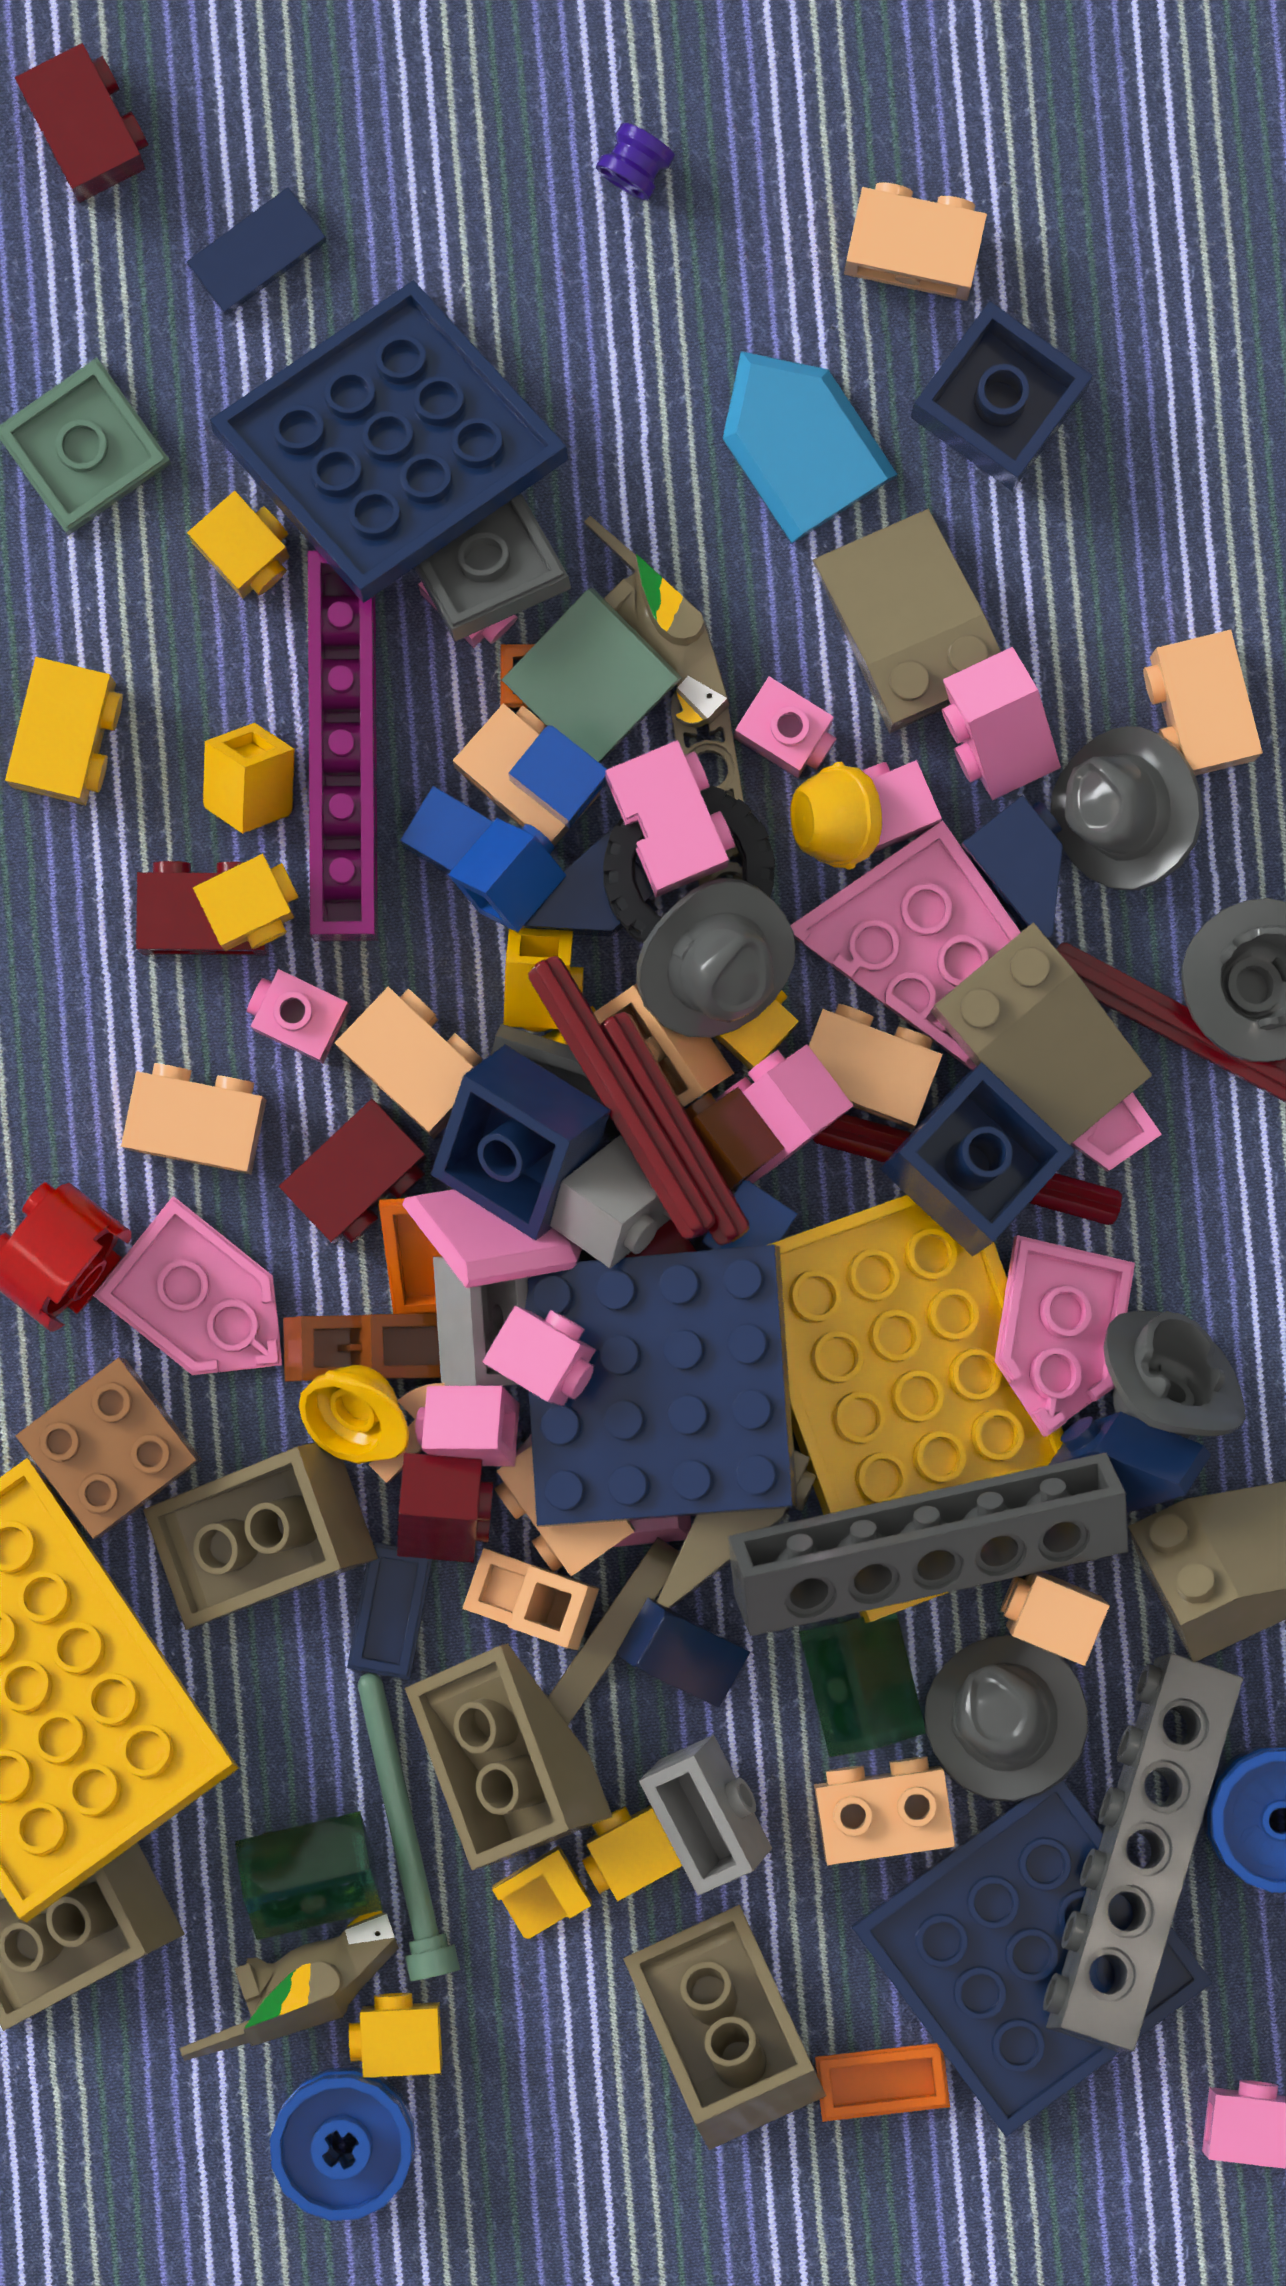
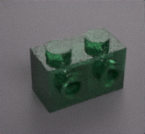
M897 1612L869 1623H865L863 1617L856 1615L799 1631L829 1757L878 1749L926 1733Z
M360 1811L235 1841L243 1900L257 1940L383 1910L373 1851Z

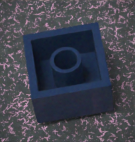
M989 301L914 402L911 418L1013 491L1085 394L1093 375Z
M505 1044L463 1075L431 1175L536 1241L552 1228L550 1223L561 1181L596 1154L611 1110Z
M981 1062L951 1089L879 1169L973 1257L1000 1236L1075 1153V1150Z

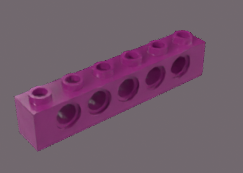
M308 551L310 935L315 942L378 941L376 595L363 603L318 551Z

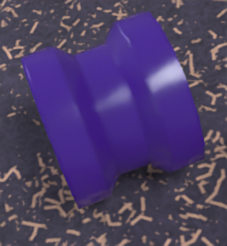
M622 123L615 133L616 146L611 153L601 156L596 164V169L605 179L619 189L646 201L651 198L655 191L654 179L658 172L670 167L675 154L662 141L645 130L629 123Z

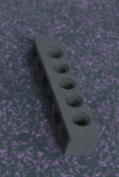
M1105 1452L728 1536L734 1596L749 1636H755L1128 1552L1126 1494Z
M1173 1653L1157 1657L1153 1665L1146 1664L1143 1668L1135 1691V1700L1142 1702L1135 1726L1129 1725L1125 1729L1118 1747L1117 1761L1124 1764L1117 1788L1110 1787L1099 1812V1823L1105 1825L1098 1850L1094 1848L1090 1850L1083 1865L1080 1885L1087 1887L1082 1907L1080 1912L1073 1911L1064 1929L1062 1948L1069 1950L1061 1975L1057 1973L1053 1975L1044 1997L1043 2010L1050 2013L1046 2025L1047 2029L1116 2052L1135 2051L1244 1677L1197 1661L1193 1663L1191 1659ZM1169 1710L1177 1711L1186 1721L1187 1735L1181 1744H1176L1169 1740L1164 1732L1163 1720ZM1152 1771L1163 1775L1169 1785V1796L1162 1806L1151 1802L1145 1792V1781ZM1135 1832L1143 1835L1151 1847V1857L1144 1868L1135 1866L1127 1855V1842ZM1117 1894L1125 1897L1133 1909L1131 1924L1124 1931L1116 1928L1108 1916L1109 1903ZM1098 1957L1108 1960L1115 1973L1114 1983L1106 1993L1096 1990L1090 1980L1091 1965Z

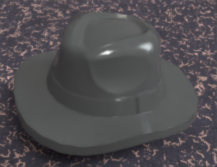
M1126 726L1112 729L1096 736L1084 745L1061 772L1052 792L1051 813L1062 828L1057 837L1068 857L1088 878L1114 890H1141L1161 882L1181 867L1197 843L1203 819L1201 790L1193 769L1182 753L1170 741L1149 729Z
M722 878L708 881L694 888L680 899L655 925L643 943L637 961L636 985L643 1005L662 1026L687 1037L711 1038L735 1031L758 1017L776 999L788 981L795 963L794 932L782 910L757 886L740 879Z
M1271 898L1246 900L1220 911L1200 928L1185 951L1181 967L1185 1003L1193 1021L1202 1033L1230 1056L1247 1062L1280 1061L1286 1059V902Z
M1132 1311L1118 1314L1109 1323L1103 1349L1105 1364L1115 1386L1113 1391L1115 1413L1123 1412L1140 1419L1150 1427L1175 1433L1187 1439L1191 1435L1222 1436L1233 1433L1241 1427L1246 1419V1412L1235 1371L1223 1351L1196 1321L1180 1313L1170 1311L1163 1313L1159 1311Z
M997 1636L968 1645L957 1652L942 1667L933 1679L926 1697L925 1727L933 1753L945 1772L963 1789L987 1800L1018 1802L1041 1795L1062 1782L1079 1761L1089 1732L1088 1708L1080 1681L1059 1655L1013 1636Z

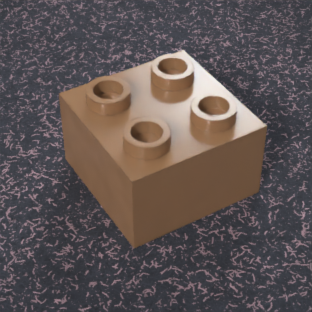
M120 1357L15 1435L93 1539L102 1537L202 1461L127 1359Z

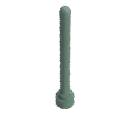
M366 1673L358 1681V1691L414 1940L408 1941L411 1954L405 1955L410 1981H417L458 1971L460 1966L455 1944L448 1945L446 1933L439 1934L383 1681L375 1673Z

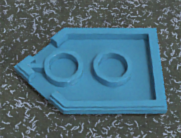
M741 351L723 441L791 544L897 477L898 474L828 369Z

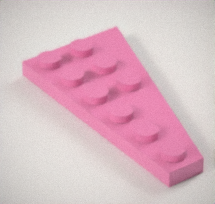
M942 820L790 926L796 940L919 1032L932 1038L934 1043L970 1070H973L976 1065L930 1011L937 1002L1019 935L1021 931ZM1132 1092L1071 1143V1145L1108 1172L1162 1134Z

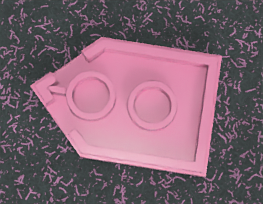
M454 1189L405 1197L403 1202L404 1208L466 1288L571 1270L576 1266L582 1248L554 1228H551L535 1241Z
M174 1196L93 1295L191 1375L283 1365L273 1275Z
M1017 1235L1014 1236L994 1361L1043 1437H1046L1089 1404L1097 1401L1115 1388L1105 1364L1103 1345L1109 1323L1118 1314L1128 1312L1135 1263Z

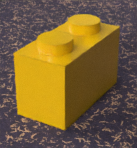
M35 657L5 781L12 788L85 806L90 791L100 792L108 761L107 755L99 754L105 729L111 731L116 729L123 701V694L114 692L116 682L112 676L107 673Z

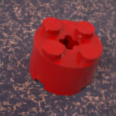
M44 1182L30 1195L24 1204L22 1212L27 1217L11 1236L8 1233L0 1235V1292L47 1330L53 1332L65 1325L56 1318L63 1310L68 1307L78 1314L92 1300L95 1292L122 1258L113 1251L118 1238L129 1244L132 1233L71 1183H65L55 1189L48 1182Z

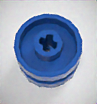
M1286 1746L1255 1747L1231 1758L1215 1775L1204 1812V1832L1215 1856L1238 1878L1247 1884L1271 1893H1286V1829L1278 1832L1270 1827L1269 1817L1274 1810L1286 1808Z
M357 2067L330 2068L304 2080L284 2102L270 2137L271 2168L283 2193L304 2212L329 2221L356 2220L383 2208L403 2186L416 2148L414 2118L403 2095L383 2077L363 2078V2070ZM338 2131L343 2138L346 2134L351 2133L357 2139L353 2150L349 2152L337 2150L332 2142L333 2134Z

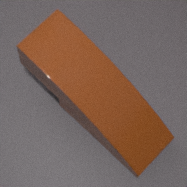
M437 1313L296 1316L283 1318L285 1382L313 1381L317 1376L325 1374L329 1370L351 1365L370 1367L381 1373L386 1379L441 1378Z

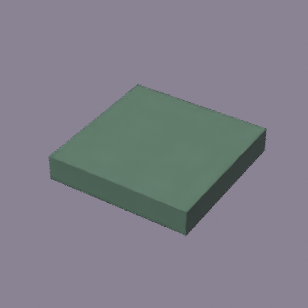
M98 358L89 362L0 425V441L68 536L171 464L167 455Z
M588 588L503 677L502 681L547 726H554L596 761L601 763L670 692L682 677L594 588Z

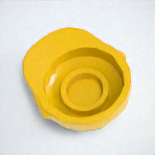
M835 762L803 782L793 794L790 806L791 827L794 839L802 852L834 868H846L848 870L854 869L856 864L870 857L879 844L882 830V809L879 794L872 779L862 770L845 766L843 762Z
M351 1365L329 1370L325 1374L317 1376L301 1392L299 1410L308 1434L320 1448L334 1457L362 1464L376 1460L396 1458L406 1451L409 1442L407 1422L402 1410L399 1408L398 1399L392 1386L378 1371L364 1365Z

